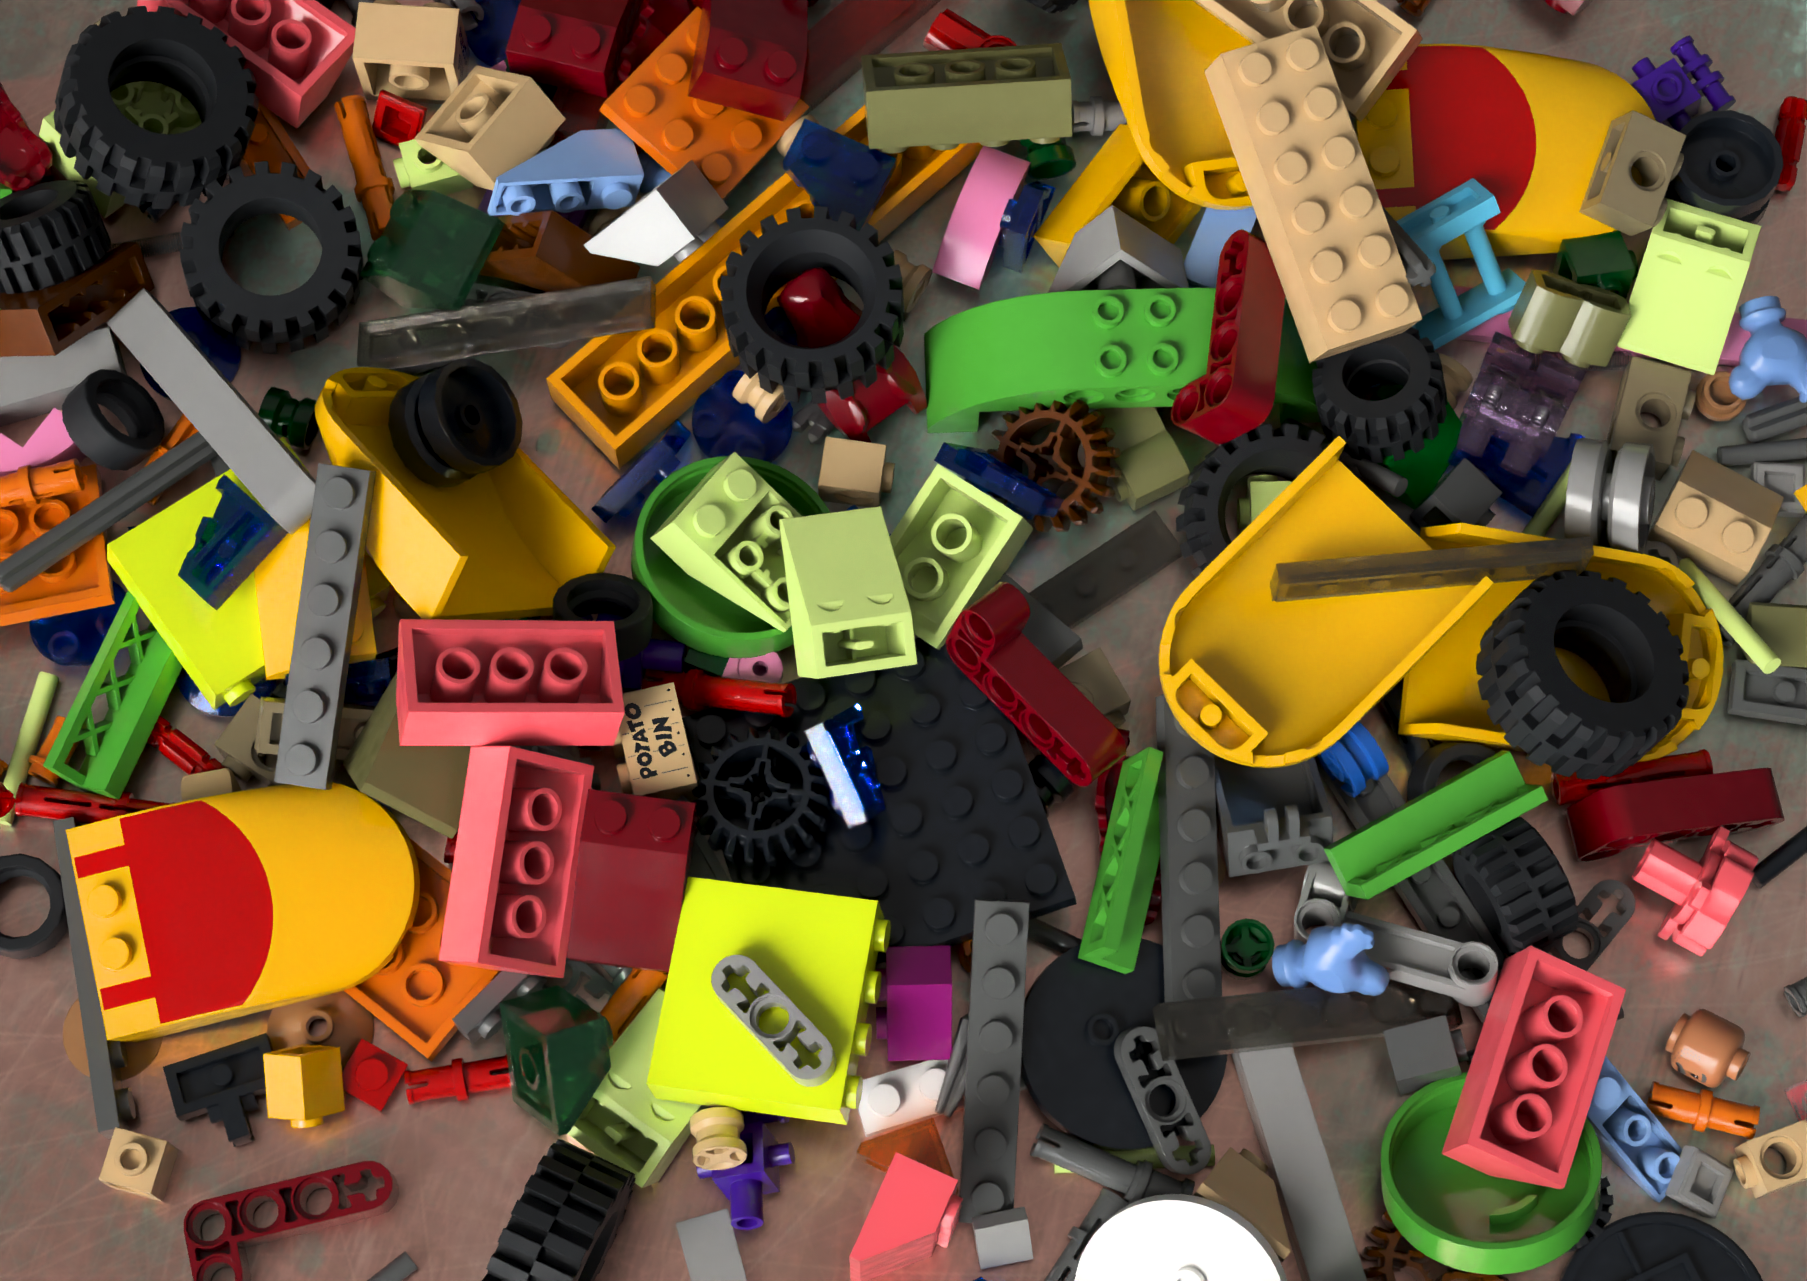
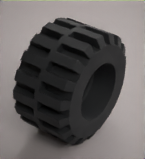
M75 180L45 182L33 185L27 190L16 191L0 199V293L33 292L68 281L91 268L110 250L111 239L91 191L84 182Z
M1413 327L1403 333L1316 361L1318 369H1313L1312 383L1323 432L1327 439L1332 438V441L1340 436L1346 442L1343 451L1349 448L1351 458L1361 461L1367 455L1371 457L1372 463H1383L1384 457L1392 455L1394 461L1405 459L1404 452L1411 449L1416 454L1425 448L1424 439L1434 440L1439 433L1438 423L1445 422L1448 401L1439 354L1434 351L1433 343L1427 337L1420 339L1419 330ZM1380 383H1393L1403 387L1397 394L1383 400L1369 401L1357 397L1366 388Z
M1519 816L1452 853L1454 871L1459 885L1484 921L1500 950L1508 956L1529 946L1542 949L1577 929V905L1568 878L1544 838L1522 817Z

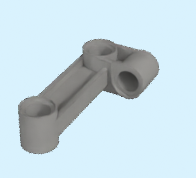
M1330 861L1308 865L1301 897L1294 916L1295 940H1300L1306 944L1310 934L1305 930L1310 926L1332 925L1340 927L1343 923L1359 924L1374 933L1373 939L1375 944L1373 948L1364 950L1372 961L1387 970L1390 975L1389 979L1451 996L1458 1003L1465 1006L1476 1007L1483 1005L1492 998L1496 987L1498 959L1495 952L1489 946L1474 941L1462 943L1354 913L1359 898L1345 894ZM1476 968L1486 976L1479 980H1469L1463 977L1460 972L1464 969Z

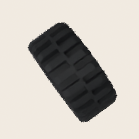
M146 6L129 7L126 16H121L119 11H114L101 17L99 26L97 24L89 25L80 34L78 43L71 46L66 57L55 99L56 109L54 112L55 130L61 134L59 144L65 156L68 158L76 156L74 169L84 179L87 180L92 176L98 181L96 189L108 196H111L113 192L125 196L124 203L139 207L140 201L152 202L153 209H169L172 201H179L180 206L183 207L191 205L195 198L199 200L201 192L204 196H207L205 187L215 180L223 186L224 181L229 179L227 171L240 166L255 127L254 122L259 107V98L254 94L257 87L254 74L249 68L244 69L247 59L236 45L230 48L226 44L228 36L215 26L211 30L202 25L203 19L188 13L186 18L174 14L175 8L158 6L157 12H147ZM148 81L166 85L181 93L191 102L198 112L202 124L192 130L177 134H161L145 130L132 123L119 111L110 93L116 88L132 82Z
M1575 570L1555 571L1551 576L1543 575L1534 580L1501 612L1485 631L1480 642L1481 651L1477 654L1476 670L1477 675L1483 677L1478 681L1481 699L1488 700L1490 707L1487 709V714L1494 726L1501 725L1507 733L1503 738L1513 748L1518 745L1528 753L1526 759L1537 766H1542L1546 763L1552 766L1551 772L1570 777L1576 772L1577 778L1598 779L1601 775L1612 777L1622 773L1626 768L1633 766L1675 728L1682 717V709L1687 705L1689 687L1684 684L1689 681L1687 661L1680 658V655L1683 653V646L1678 635L1672 636L1667 628L1670 625L1669 620L1662 611L1657 614L1648 605L1651 601L1640 591L1635 594L1626 589L1627 583L1615 577H1609L1607 580L1601 579V573L1581 570L1578 574H1576ZM1555 647L1568 650L1589 663L1605 684L1610 702L1595 698L1579 688L1563 670L1557 658Z

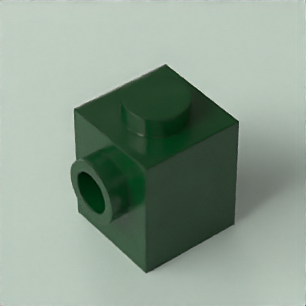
M1614 231L1586 237L1562 239L1553 273L1578 284L1591 285L1611 291L1626 299L1631 282L1637 277L1638 264L1635 253L1627 249L1621 232Z

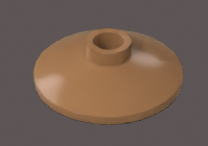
M340 991L273 1008L268 1021L267 1035L270 1037L273 1051L300 1044L340 1047L343 1070L361 1038L371 1044L373 1043L374 1020L372 1013L347 993ZM318 1018L326 1020L327 1030L323 1035L317 1037L310 1035L309 1025L313 1020Z

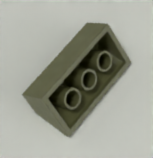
M1061 43L861 55L869 149H879L883 153L894 154L904 152L909 147L929 146L935 150H951L963 143L979 142L986 147H1000L1007 145L1010 140L1030 139L1034 143L1050 144L1057 142L1060 137H1072L1071 76Z

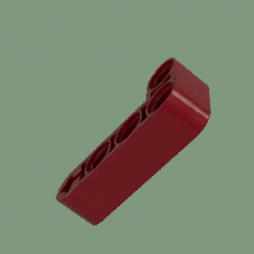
M1241 229L1234 232L1225 242L1220 254L1206 374L1188 383L1180 390L1171 410V420L1174 425L1217 445L1225 444L1261 425L1269 416L1275 399L1286 295L1266 241Z
M999 582L960 613L947 637V652L956 666L1069 780L1079 786L1087 787L1125 755L1127 750L1125 740L1118 729L1022 633L1030 618L1029 604L1024 595L1015 586L1007 582Z
M1757 768L1617 785L1594 792L1565 809L1577 860L1580 862L1608 858L1635 845L1649 844L1654 838L1660 842L1712 836L1720 826L1729 830L1730 833L1745 832L1770 827L1785 820L1771 768Z
M362 1161L206 1199L194 1204L187 1211L184 1218V1235L193 1281H211L213 1274L218 1269L229 1266L235 1272V1281H251L246 1248L379 1216L390 1211L399 1197V1185L395 1176L381 1163ZM374 1176L381 1184H384V1187L376 1190L377 1199L372 1201L363 1193L348 1195L347 1198L351 1203V1207L347 1208L346 1197L340 1187V1183L344 1182V1185L351 1192L368 1187L367 1178ZM318 1188L329 1189L332 1194L330 1207L319 1215L309 1214L306 1209V1201L311 1192ZM265 1201L276 1202L278 1206L276 1221L266 1228L256 1227L253 1221L255 1209ZM212 1214L223 1215L225 1220L223 1233L213 1241H204L200 1234L202 1222Z

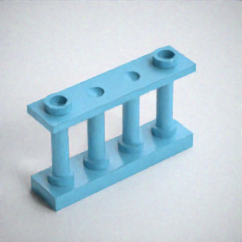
M1474 178L1396 221L1436 266V273L1430 277L1432 281L1430 285L1439 307L1422 316L1423 319L1412 326L1419 330L1420 339L1427 337L1433 343L1434 350L1492 317L1513 310L1526 283L1510 268L1504 271L1500 269L1483 225L1488 219L1501 213L1495 196ZM1464 234L1483 282L1457 296L1439 250L1442 245ZM1380 384L1372 385L1366 389L1377 387Z

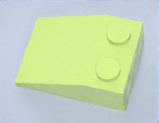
M938 463L890 535V539L910 605L914 635L940 650L946 643L947 637L960 613L997 583L1007 571L1034 528L1022 516Z

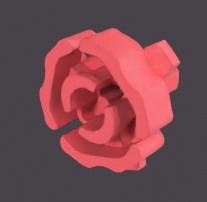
M1722 826L1713 833L1699 862L1654 838L1646 848L1632 875L1633 880L1675 902V905L1661 923L1657 936L1667 941L1672 935L1673 942L1700 957L1705 954L1707 949L1710 950L1725 930L1754 876L1752 871L1759 860L1757 855L1727 840L1730 831Z

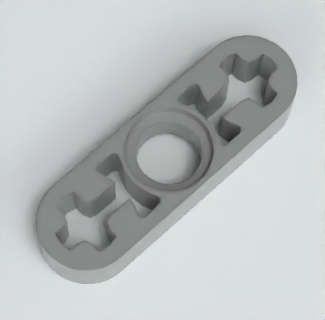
M731 955L719 961L712 972L711 983L720 1002L795 1082L806 1087H816L827 1082L836 1069V1055L828 1039L752 959L743 955ZM735 973L737 976L742 977L749 973L745 979L751 991L758 997L751 1005L737 988L727 992L730 988L727 980L730 974ZM772 1007H780L786 1010L789 1014V1021L784 1030L776 1034H767L760 1030L759 1018L765 1010ZM801 1028L805 1029V1031L798 1034ZM796 1036L809 1052L814 1053L821 1049L818 1057L822 1064L815 1070L809 1065L799 1069L802 1061L797 1051L790 1045ZM785 1046V1048H784L783 1051H779V1050H778L779 1048H782V1047Z

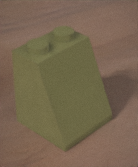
M396 672L342 764L359 791L453 839L459 828L471 746H400L396 706Z

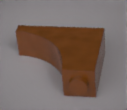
M553 210L523 213L518 216L506 215L460 221L444 264L445 267L459 275L471 274L497 277L543 290L565 299L593 315L624 312L627 304L633 297L634 284L640 270V266L632 261L589 253L584 244L593 236Z
M138 242L122 243L105 253V256L85 272L55 286L33 292L0 293V357L56 356L112 318L140 290L145 288L149 292L152 291L155 286Z

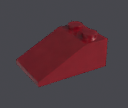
M521 0L506 47L510 73L531 77L535 82L608 98L616 71L615 66L622 51L636 0Z
M704 0L688 96L784 122L801 95L807 58L808 0Z
M588 789L579 845L567 953L568 960L669 973L687 878L690 873L698 819L695 803Z

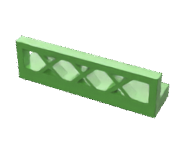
M129 590L43 764V767L82 791L100 794L113 799H120L183 667L151 622L147 629L138 630L136 614L140 606ZM128 647L131 664L125 675L116 677L113 661L120 649ZM106 693L109 709L104 720L94 724L91 707L96 696ZM83 740L86 757L78 772L65 764V761L73 744Z
M1152 747L1140 751L1122 763L1078 958L1123 974L1130 973L1135 969L1160 857L1158 774L1163 751Z
M1502 750L1326 846L1324 851L1345 894L1368 900L1549 799L1541 785L1525 783L1511 752Z

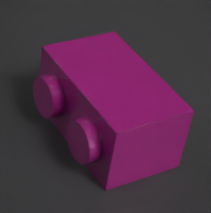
M950 946L888 947L886 951V969H875V971L881 972V989L878 1002L886 1001V1007H876L877 1039H887L888 1061L949 1060L952 1051V970Z

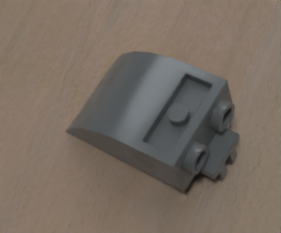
M1214 754L1217 834L1229 877L1329 861L1324 848L1333 843V816L1314 757L1294 765L1262 768L1237 764Z

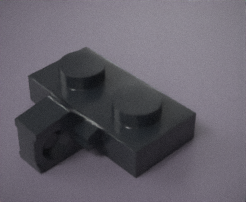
M267 1033L164 1066L163 1070L176 1117L183 1121L208 1113L212 1124L220 1121L224 1122L228 1140L233 1142L234 1147L255 1141L247 1112L259 1109L256 1096L266 1093L263 1054L273 1051L271 1040Z

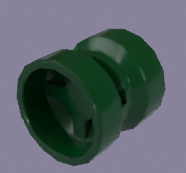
M1060 137L1057 142L1050 144H1038L1030 139L1020 140L1021 145L1027 148L1028 155L1025 160L1031 162L1027 174L1032 179L1047 180L1057 178L1069 173L1076 167L1074 152L1066 144V137Z
M271 387L268 390L258 415L277 437H286L291 446L308 450L315 441L319 431L315 417V404L317 400L307 397L298 401L292 398L287 390L277 387Z
M1246 918L1237 920L1228 926L1220 941L1221 968L1225 974L1234 979L1249 980L1257 977L1264 971L1273 955L1275 944L1272 933L1266 925L1257 920Z

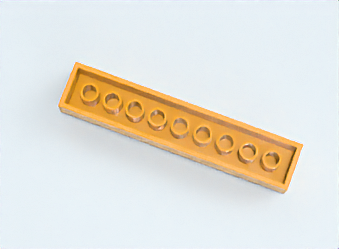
M865 105L862 106L705 241L701 247L683 260L548 376L546 380L551 399L609 460L620 469L740 365L739 356L734 358L729 346L721 306L720 284L721 276H728L726 261L731 251L742 255L739 239L748 230L759 238L762 235L760 221L773 215L778 225L788 222L786 210L800 207L801 218H814V206L828 207L830 220L838 221L842 210L855 215L857 231H860L868 222L878 230V241L880 243L972 163L979 155L983 145L979 142L963 143L951 150H935L929 146L909 147L904 152L894 154L883 153L879 149H869ZM787 283L780 287L773 295L765 312V321L774 333L789 322L785 312L777 302V297L780 296Z

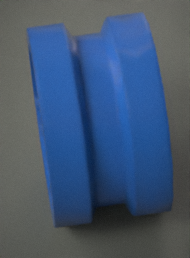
M1360 722L1353 726L1332 747L1316 756L1318 762L1332 781L1338 779L1345 783L1341 786V790L1351 797H1356L1364 791L1368 780L1377 781L1389 771V765L1383 751Z

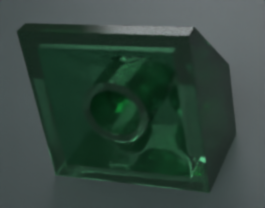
M405 190L393 203L390 210V219L383 233L369 248L367 253L368 261L360 276L404 308L460 310L505 223L497 217L489 216V214L435 190Z
M559 985L500 1002L513 1101L555 1134L561 1136L570 1132L611 1068L609 1047L613 1044V1033L605 1016L583 1003Z

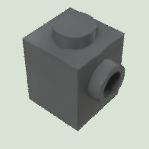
M1464 458L1436 484L1409 516L1422 528L1454 523L1486 526L1496 515L1489 508L1503 492L1489 480L1483 471L1477 469L1469 460Z
M1446 1015L1383 1031L1401 1095L1418 1091L1440 1079L1462 1075L1459 1062L1469 1060L1461 1029L1450 1031Z

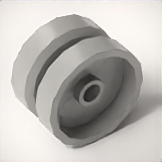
M1579 438L1576 441L1566 491L1565 541L1600 546L1603 542L1608 523L1607 531L1610 548L1644 554L1655 502V450L1653 444L1626 442L1617 453L1613 469L1612 452L1606 440Z

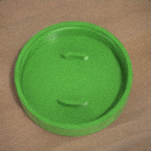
M728 456L707 458L693 462L673 472L647 498L637 521L632 545V578L641 583L650 592L653 603V620L665 632L686 646L703 653L724 658H754L771 652H778L794 644L792 625L784 633L688 575L650 539L706 474ZM740 456L801 516L831 513L820 496L795 474L764 460Z
M1463 1072L1459 1076L1434 1081L1415 1092L1399 1107L1390 1120L1381 1147V1185L1384 1204L1393 1224L1411 1245L1431 1259L1458 1270L1478 1274L1502 1275L1519 1273L1543 1266L1557 1259L1579 1242L1594 1220L1601 1192V1149L1595 1130L1587 1117L1565 1188L1556 1189L1489 1176L1441 1154L1468 1072Z

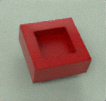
M361 1038L342 1070L343 1091L381 1112L408 1064Z

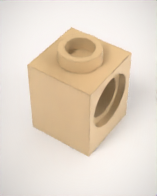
M825 437L818 481V495L826 502L862 507L880 506L881 493L891 494L895 463L886 462L887 445Z
M1806 1119L1748 1140L1734 1148L1738 1157L1733 1160L1736 1175L1745 1189L1751 1188L1755 1199L1807 1180ZM1767 1148L1776 1149L1784 1156L1786 1160L1784 1174H1776L1766 1166L1764 1154Z
M115 1127L99 1180L113 1189L163 1202L179 1149L166 1140Z

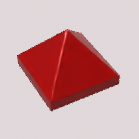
M382 89L379 93L372 124L375 137L398 147V143L414 139L424 126L428 108Z

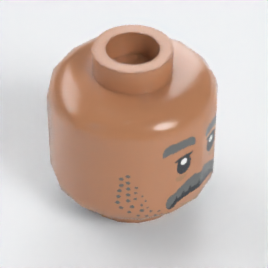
M1699 1009L1691 1016L1684 1013L1672 1030L1665 1048L1666 1051L1672 1053L1671 1065L1676 1071L1709 1088H1717L1727 1077L1737 1081L1751 1054L1743 1049L1745 1041L1744 1030L1706 1009Z

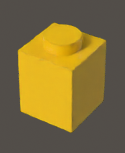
M300 1044L263 1054L268 1118L291 1120V1127L309 1128L324 1124L323 1116L345 1111L340 1047Z

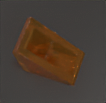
M934 1118L861 1142L856 1152V1160L885 1174L897 1152L954 1178Z

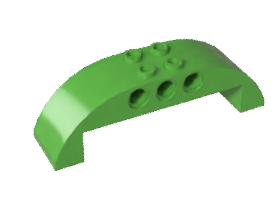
M1154 288L1051 292L999 300L950 316L924 333L925 386L928 405L926 408L927 433L978 432L979 412L1019 411V407L1034 410L1036 403L1043 404L1050 409L1054 400L1062 402L1067 408L1077 399L1085 401L1089 409L1172 407L1177 394L1184 386L1206 374L1216 288ZM1285 299L1273 404H1279L1280 423L1286 418H1292L1300 423L1320 422L1312 383L1313 369H1318L1316 361L1309 363L1288 302Z

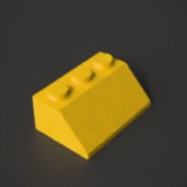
M1119 124L1033 237L1060 268L1075 233L1111 205L1173 245L1203 206L1192 203L1167 188L1152 173L1143 160L1129 126Z
M274 518L249 527L266 680L286 679L289 677L311 518L293 535L289 534ZM365 554L348 673L372 671L377 653Z

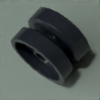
M1733 110L1709 111L1692 118L1679 131L1686 135L1680 151L1684 155V160L1676 177L1669 182L1664 198L1757 224L1765 214L1784 166L1781 146L1771 130L1754 117Z
M469 358L456 359L399 389L390 404L388 426L393 446L404 466L419 480L439 488L457 486L479 473H485L502 465L512 458L521 442L523 421L518 401L507 381L492 366L477 359Z

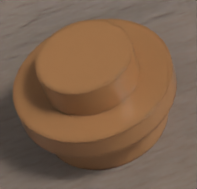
M1717 371L1714 375L1708 374L1702 378L1696 387V405L1699 411L1711 420L1720 422L1732 420L1745 407L1746 400H1741L1730 391L1728 380L1731 373Z

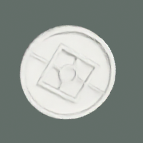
M1164 1194L1143 1198L1113 1214L1097 1230L1087 1244L1077 1267L1075 1281H1287L1278 1256L1268 1241L1250 1222L1238 1213L1212 1200L1198 1196Z

